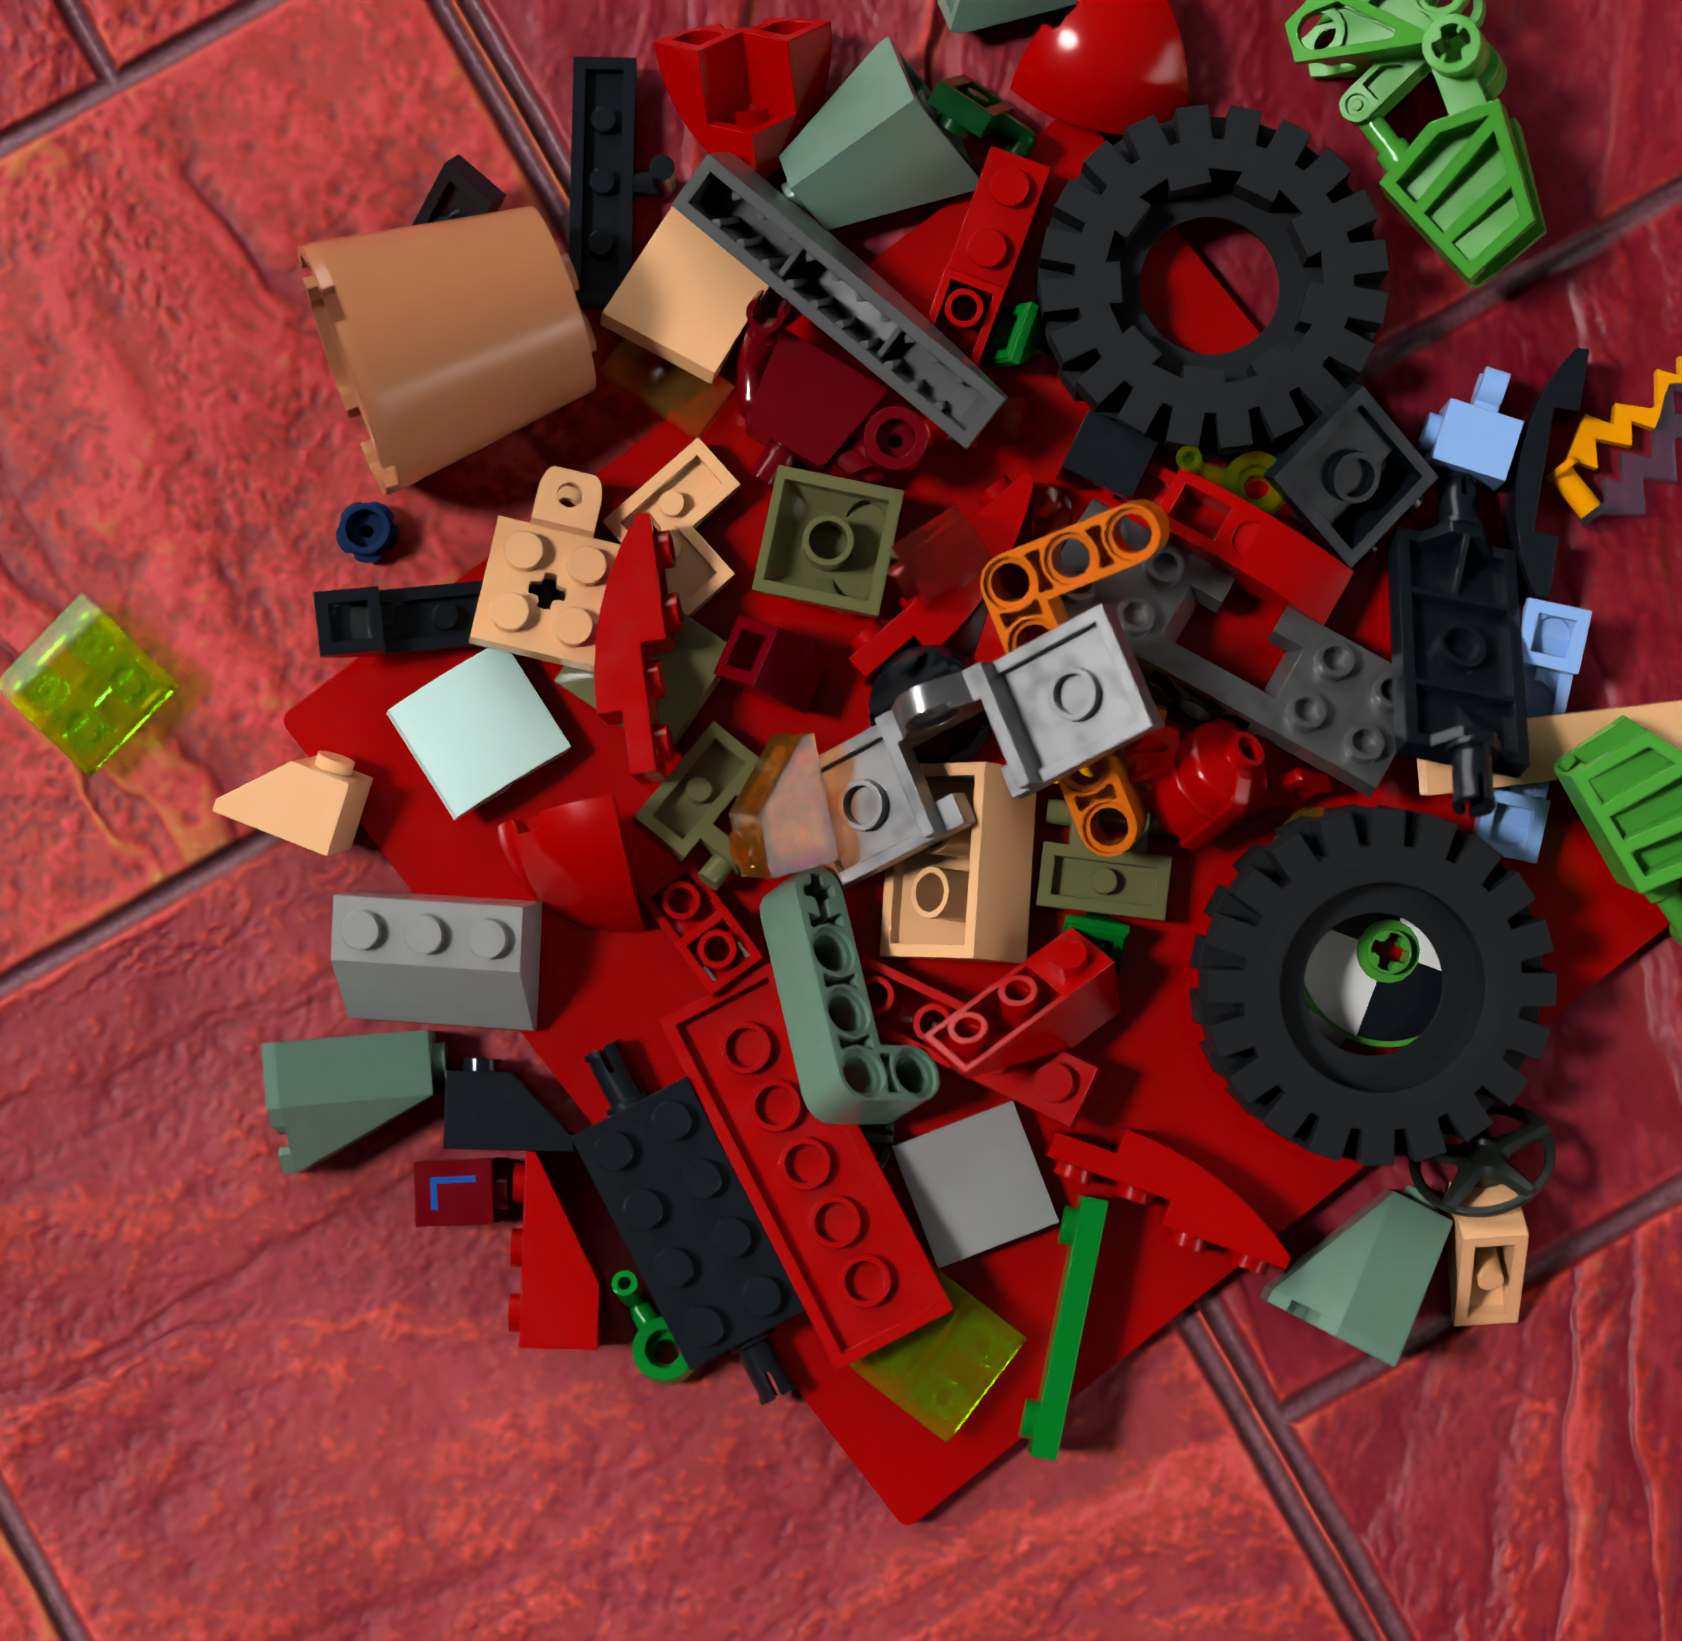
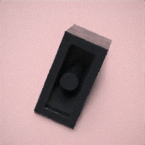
M463 1058L462 1071H446L443 1149L577 1151L571 1139V1136L575 1135V1133L517 1072H501V1059Z

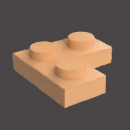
M698 437L602 522L620 544L636 514L650 512L661 526V531L670 530L675 548L676 567L666 569L669 593L677 592L679 594L683 613L689 617H692L736 578L735 573L695 529L741 489V484Z

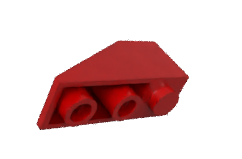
M1070 927L923 1035L924 1043L966 1079L1073 1048L1121 1012L1115 961L1073 927Z
M525 1151V1163H515L513 1171V1202H524L523 1228H513L511 1234L510 1262L511 1267H521V1293H510L509 1332H519V1348L598 1350L602 1345L603 1277L542 1151Z

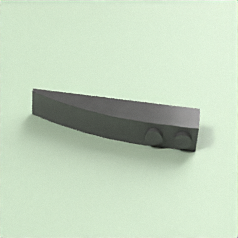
M708 153L671 204L965 449L971 447L1008 399V396L958 347L882 277L734 153Z

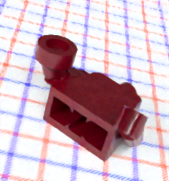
M764 290L757 292L746 309L747 321L751 326L746 330L735 367L736 406L741 416L746 419V434L765 446L750 470L749 477L766 489L773 491L778 465L793 468L800 466L807 471L865 483L884 478L886 476L884 473L902 474L911 471L919 465L926 454L928 441L925 423L919 415L907 407L890 406L884 408L888 402V388L787 329L783 328L777 338L774 331L787 318L791 305L784 298L779 306L777 317H768L760 309V300L763 297ZM864 432V437L857 440Z

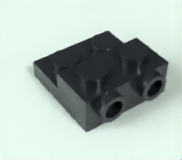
M1352 383L1263 474V477L1294 511L1290 517L1312 542L1329 552L1349 568L1365 561L1378 550L1382 542L1381 537L1399 518L1408 516L1422 504L1425 499V491L1439 477L1364 386Z

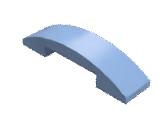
M1526 598L1520 623L1527 717L1565 713L1573 675L1579 674L1592 611L1534 598ZM1550 781L1494 788L1496 808L1488 815L1475 818L1473 835H1478L1501 853L1502 857L1537 864L1550 806V800H1546Z

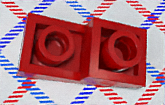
M688 858L639 894L638 897L713 997L762 961L764 957L714 890L697 876L699 870L691 859Z

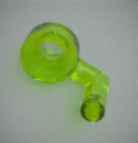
M1184 446L1176 454L1178 469L1188 473L1192 472L1222 487L1271 516L1276 514L1285 504L1282 497L1263 477V474L1278 460L1270 454L1248 452L1237 457L1228 468L1204 464L1201 452L1195 446ZM1254 480L1264 481L1269 486L1267 494L1260 499H1252L1245 494L1246 486Z

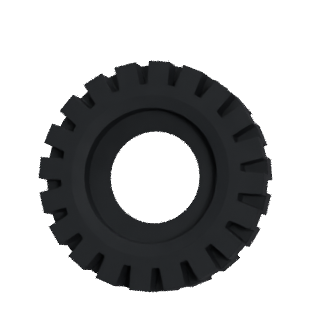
M1208 104L1176 108L1171 121L1159 124L1154 114L1125 127L1121 141L1112 145L1106 140L1083 161L1080 175L1075 181L1069 179L1054 206L1049 227L1046 228L1036 275V304L1040 305L1047 355L1054 354L1059 365L1057 377L1074 401L1082 397L1092 408V411L1133 430L1143 437L1145 435L1157 441L1158 445L1153 454L1163 458L1167 450L1186 453L1185 462L1217 463L1221 455L1237 453L1238 459L1242 460L1270 452L1275 443L1290 436L1294 437L1307 429L1355 381L1375 347V344H1373L1375 335L1383 325L1389 293L1382 292V282L1389 272L1385 239L1375 240L1372 228L1379 217L1365 189L1355 194L1346 183L1352 170L1331 148L1319 156L1306 146L1311 133L1285 119L1282 120L1277 130L1261 125L1262 111L1230 105L1226 117H1210ZM1221 219L1240 225L1254 234L1264 244L1275 263L1279 278V297L1274 315L1267 327L1257 338L1234 351L1222 354H1199L1182 349L1168 341L1157 331L1144 309L1140 292V278L1144 261L1151 248L1165 233L1188 221Z
M1353 804L1324 809L1325 815L1316 818L1302 815L1274 829L1277 838L1268 845L1264 846L1255 843L1232 865L1239 872L1237 877L1229 887L1218 884L1203 913L1212 917L1206 936L1195 934L1190 966L1199 970V987L1189 989L1193 1021L1203 1026L1206 1036L1205 1040L1199 1042L1212 1071L1223 1077L1228 1084L1225 1090L1248 1114L1259 1119L1265 1124V1127L1286 1140L1298 1144L1308 1152L1340 1162L1341 1157L1350 1158L1361 1166H1394V1157L1404 1155L1415 1162H1419L1446 1153L1444 1140L1455 1135L1468 1142L1493 1124L1486 1110L1496 1101L1507 1106L1512 1105L1530 1081L1518 1072L1526 1055L1541 1060L1551 1029L1538 1024L1541 1006H1556L1557 973L1544 970L1541 955L1554 951L1546 919L1531 915L1527 905L1536 898L1519 872L1505 869L1498 862L1503 856L1478 835L1464 833L1457 829L1458 824L1426 813L1383 805L1366 807ZM1366 913L1395 915L1416 926L1428 938L1436 951L1442 972L1441 998L1430 1024L1408 1045L1394 1052L1381 1055L1355 1054L1331 1043L1315 1026L1308 1012L1304 996L1305 970L1317 943L1335 925L1353 916Z

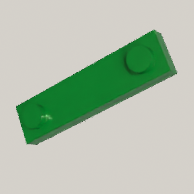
M1079 1194L1076 1207L1065 1205L1063 1210L1058 1244L1067 1245L1068 1250L1037 1400L1029 1398L1025 1400L1019 1428V1437L1029 1439L1027 1449L1030 1456L1057 1461L1109 1202L1104 1199Z

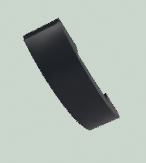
M1577 347L1549 376L1537 393L1524 417L1523 427L1506 478L1503 499L1505 548L1516 551L1518 593L1523 606L1525 605L1526 598L1543 601L1549 599L1559 536L1534 532L1551 424L1552 422L1567 424L1580 411L1589 349Z
M544 579L541 585L532 584L528 593L538 596V607L542 609H550L554 600H565V593L558 590L556 582L550 579ZM483 581L379 590L378 586L313 592L320 658L393 656L482 648L483 646L470 644L469 638Z

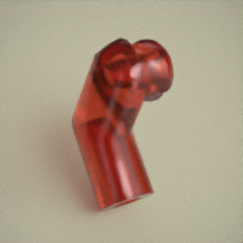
M1045 486L1038 489L1032 495L1030 501V508L1032 509V539L1028 542L1073 525L1071 502L1067 496L1062 494L1060 489L1053 486ZM1066 539L1065 542L1063 543L1062 548H1061V551H1062L1063 547L1065 546L1066 542L1068 541V539ZM1010 563L1017 574L1028 583L1029 576L1025 569L1018 564Z

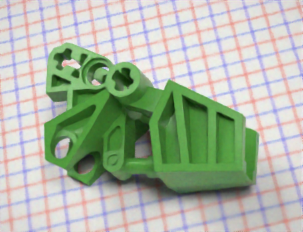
M1306 0L1285 23L1295 63L1297 65L1308 64L1311 77L1314 80L1360 77L1342 95L1339 103L1340 112L1345 119L1362 131L1379 154L1376 160L1387 173L1379 182L1384 196L1469 289L1481 288L1547 233L1522 127L1515 118L1509 119L1504 104L1499 98L1495 99L1504 89L1507 71L1502 58L1493 46L1487 42L1479 29L1486 16V1L1473 0V10L1468 18L1460 14L1468 6L1470 0H1454L1445 7H1439L1442 0ZM1324 15L1317 25L1301 39V30L1305 22L1313 16ZM1336 32L1333 41L1328 47L1317 49L1320 41L1326 35ZM1323 63H1340V64L1334 65V66H1328V65H1325V64H1323ZM1428 74H1434L1449 116L1429 122L1410 145L1405 137L1399 139L1384 116Z
M1622 715L1552 763L1558 779L1617 884L1639 894L1643 893L1649 903H1656L1670 922L1669 932L1672 939L1682 947V894L1678 889L1680 885L1678 878L1682 877V752Z

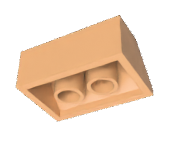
M990 762L919 764L934 802L951 793H965L977 823L885 869L880 956L976 963L1021 964L1027 959L1036 792L1025 798H1012L1000 770L1005 765Z

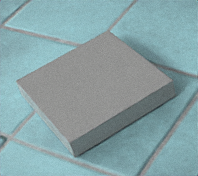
M1013 1100L892 1146L938 1268L1059 1222Z

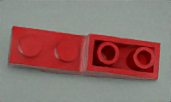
M994 146L990 147L948 266L945 267L927 319L978 368L1030 233L1032 221L1051 172V167Z
M1149 461L1131 499H1123L1104 489L1097 498V501L1111 509L1139 499L1153 501L1168 516L1170 524L1168 541L1236 577L1233 586L1282 610L1289 606L1325 627L1354 577L1352 569L1299 532L1244 499L1182 467L1178 473H1175L1157 463ZM1137 514L1126 515L1133 522L1151 531L1149 523L1142 516Z
M1027 471L1013 482L1007 475H1004L992 484L977 500L983 508L965 524L957 516L940 529L929 541L935 550L929 554L927 564L940 579L934 585L927 577L922 579L899 600L898 603L904 611L886 626L879 619L875 620L852 640L850 645L856 652L849 657V667L864 685L878 674L888 659L908 649L912 644L915 647L932 644L947 647L978 612L985 601L980 586L983 569L996 556L1014 549L1022 528L1034 484V479Z
M650 512L636 514L620 545L610 571L600 608L594 665L596 714L609 726L624 723L630 775L642 785L667 781L665 763L672 762L675 759L671 728L669 723L660 724L657 699L666 698L667 696L665 673L661 660H652V655L677 651L674 632L684 630V617L680 597L677 592L669 593L666 570L676 567L673 538L669 529L661 531V526Z
M863 955L860 964L877 1034L898 1045L918 1047L926 1052L935 1063L961 1075L924 1043L923 1035L966 1003ZM1059 1051L969 1079L1074 1129L1102 1070L1064 1051Z
M1124 1128L1120 1129L1113 1152L1056 1131H1051L1043 1155L1057 1160L1054 1173L1090 1185L1094 1173L1118 1181L1115 1195L1149 1207L1152 1206L1155 1195L1165 1198L1156 1223L1171 1228L1167 1241L1202 1254L1205 1253L1208 1242L1232 1250L1229 1260L1230 1264L1266 1276L1270 1264L1287 1269L1291 1257L1264 1221L1221 1180L1187 1157L1157 1141Z

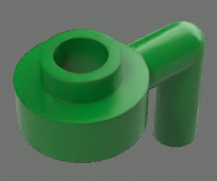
M619 1271L612 1279V1289L638 1328L632 1345V1354L636 1366L648 1380L659 1385H675L684 1381L694 1372L696 1367L692 1370L688 1368L680 1350L678 1358L673 1363L661 1364L658 1362L657 1352L661 1346L668 1343L677 1344L663 1317L659 1315L637 1277L630 1271Z

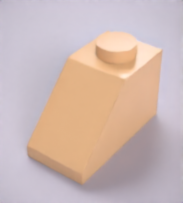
M318 751L317 756L291 761L217 798L212 811L322 855L329 856L351 849L373 778L354 771L355 762L348 757L329 751Z
M1501 1183L1485 1188L1474 1187L1463 1201L1462 1206H1493L1507 1202L1518 1195ZM1519 1207L1496 1216L1477 1218L1458 1216L1446 1212L1445 1217L1454 1221L1446 1239L1453 1326L1517 1323L1529 1239L1522 1208Z

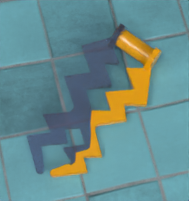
M1682 356L1676 358V374L1659 369L1654 371L1653 408L1615 403L1612 405L1610 423L1585 414L1579 423L1563 463L1544 477L1548 485L1552 483L1581 520L1578 523L1582 528L1599 515L1643 516L1646 514L1643 479L1667 483L1678 481L1675 439L1682 438V414L1675 413L1674 393L1682 394ZM1632 425L1651 431L1652 457L1621 452L1618 455L1620 482L1607 477L1602 479L1604 502L1601 503L1572 466L1577 465L1595 471L1598 469L1596 442L1629 449L1632 446Z

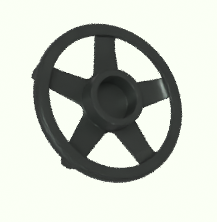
M1496 1101L1486 1110L1487 1114L1511 1117L1527 1126L1499 1137L1492 1136L1487 1127L1468 1142L1445 1144L1446 1153L1422 1160L1453 1164L1457 1167V1173L1443 1199L1437 1196L1425 1183L1421 1173V1161L1415 1162L1409 1159L1408 1165L1412 1182L1425 1200L1440 1210L1454 1215L1475 1218L1490 1217L1515 1210L1533 1199L1544 1188L1554 1170L1556 1149L1548 1123L1516 1104L1507 1106ZM1540 1140L1544 1148V1164L1540 1175L1533 1183L1509 1162V1156L1521 1148ZM1501 1183L1518 1195L1507 1202L1493 1206H1462L1463 1201L1474 1187L1485 1188Z

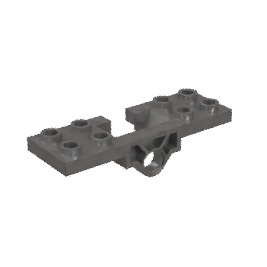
M1092 499L1080 521L1111 508ZM1126 516L1121 524V534L1128 545L1138 549L1147 547L1152 535L1150 530L1135 523ZM1072 538L1068 539L1060 553L1062 562L1072 572L1083 573L1089 567V550L1081 541ZM1167 541L1161 551L1139 564L1060 595L1070 620L1101 603L1113 604L1139 668L1142 670L1147 687L1156 691L1164 705L1167 706L1168 711L1187 727L1195 730L1201 724L1210 723L1216 718L1231 721L1241 731L1248 732L1253 736L1257 734L1368 797H1371L1377 789L1396 754L1392 663L1291 607H1286L1267 640L1286 652L1264 691L1175 643L1198 603L1217 613L1236 577L1170 541Z
M1101 603L993 662H978L961 672L937 678L907 690L895 700L891 710L874 718L875 726L786 773L822 865L835 876L842 890H846L977 823L965 793H951L934 802L913 750V747L977 713L986 710L1007 762V765L1001 767L1000 770L1012 798H1025L1164 727L1113 604Z

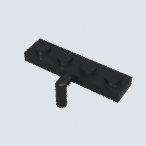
M574 57L569 257L578 279L579 290L575 291L580 310H604L633 266L635 197L667 198L674 195L678 189L674 162L666 155H658L651 160L649 165L650 172L635 171L638 63L636 58Z

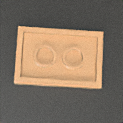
M672 206L603 310L600 325L712 384L749 326L746 317L748 304L757 292L764 290L763 297L760 300L761 307L772 288Z

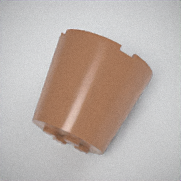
M533 206L311 242L297 248L298 259L302 269L310 267L314 274L303 278V282L334 380L348 417L361 414L370 440L360 443L361 450L379 489L385 496L408 487L593 392L596 388L592 352L597 350L590 323L586 315L581 314L575 291L579 290L575 269L567 253H559L544 219Z

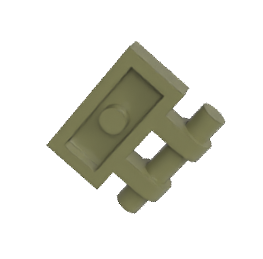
M713 721L667 776V781L662 782L637 812L631 823L681 863L697 844L702 847L711 858L697 873V876L709 888L718 890L730 874L738 875L750 861L748 852L765 831L773 832L785 818L783 809L795 794L792 787L781 778H775L764 793L754 786L749 780L764 761ZM733 801L744 810L746 815L728 836L716 827L714 823Z
M1048 798L1045 824L1070 826L1068 844L1043 841L1035 907L1158 922L1165 921L1172 857L1146 853L1148 836L1173 839L1174 834L1166 833L1158 825L1156 814L1146 810L1147 822L1145 830L1127 851L1112 857L1096 855L1086 847L1080 838L1066 800ZM1114 808L1100 809L1098 819L1103 831L1128 833V822L1123 813Z

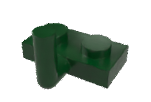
M965 74L939 80L926 102L940 111L936 119L937 122L963 139L969 140L972 133L979 138L993 134L1007 143L1005 151L1027 159L1036 147L1037 135L1034 130L1012 116L1016 107Z

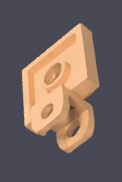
M553 466L545 472L540 481L530 523L498 516L469 638L470 644L594 672L595 642L600 608L608 577L621 545L593 538L602 501V486L597 476ZM568 501L573 503L575 506L566 507L562 505L560 502ZM544 579L553 580L556 582V588L565 593V600H554L550 609H542L538 607V596L528 593L532 584L541 585Z

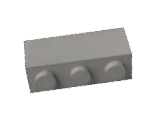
M354 890L333 895L331 963L348 1018L536 1030L543 903L540 901Z

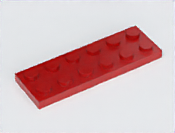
M771 961L736 979L713 997L708 994L659 1020L836 1371L955 1310L860 1124L832 1125L823 1123L815 1118L807 1109L801 1093Z

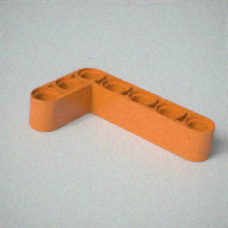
M1143 499L1129 501L1011 549L990 560L981 574V592L1006 654L1027 644L1025 637L1030 625H1041L1051 631L1070 620L1060 597L1061 594L1139 564L1161 551L1167 543L1170 534L1169 519L1164 510L1153 501ZM1127 514L1140 515L1149 523L1152 535L1150 543L1146 548H1133L1124 541L1121 534V524ZM1066 539L1079 540L1089 550L1090 563L1085 572H1072L1062 562L1060 553ZM1007 563L1018 564L1028 574L1030 585L1025 596H1013L1002 585V570ZM1122 748L1102 758L1104 769L1101 776H1085L1078 770L1058 781L1080 838L1089 850L1096 855L1105 857L1118 856L1127 851L1141 836L1147 822L1145 805L1136 783H1130L1129 766ZM1114 808L1123 813L1129 827L1127 835L1114 837L1105 833L1099 825L1098 816L1100 809Z

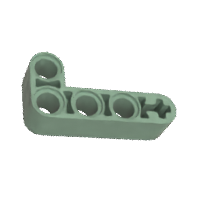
M815 864L803 866L762 898L760 904L761 922L803 1100L811 1114L827 1124L854 1125L894 1122L937 1093L940 1084L939 1072L931 1057L918 1047L910 1045H880L839 881L823 866Z

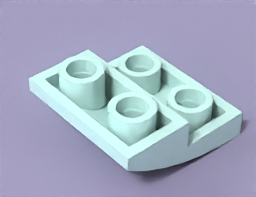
M492 648L481 651L394 705L386 713L454 821L507 792L513 783L565 755L571 748L570 743L513 654Z

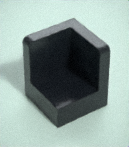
M1089 409L1056 479L1078 490L1083 480L1123 499L1129 500L1133 497L1158 442L1145 435L1143 437L1133 430Z

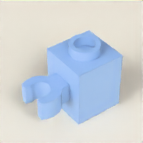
M1486 366L1483 374L1480 373L1478 375L1470 404L1450 398L1439 411V414L1429 412L1423 425L1417 448L1427 451L1424 460L1437 475L1442 476L1456 471L1462 472L1461 482L1464 483V477L1469 473L1476 478L1477 488L1494 492L1506 481L1524 423L1523 420L1498 413L1508 386L1510 373Z

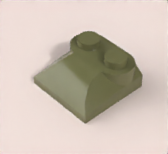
M778 465L752 592L830 609L843 616H864L878 619L904 490Z

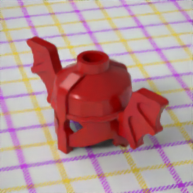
M1216 718L1210 723H1203L1193 732H1186L1181 737L1177 729L1164 725V727L1124 747L1126 759L1134 761V765L1128 768L1130 783L1147 781V794L1143 800L1146 810L1156 814L1158 825L1166 833H1172L1179 837L1181 848L1192 851L1202 844L1211 843L1230 826L1239 825L1249 815L1251 819H1257L1266 810L1285 806L1300 810L1303 808L1304 802L1313 795L1332 791L1328 776L1304 768H1296L1268 780V773L1263 762L1265 753L1261 743L1252 734L1241 731L1235 723L1221 718Z

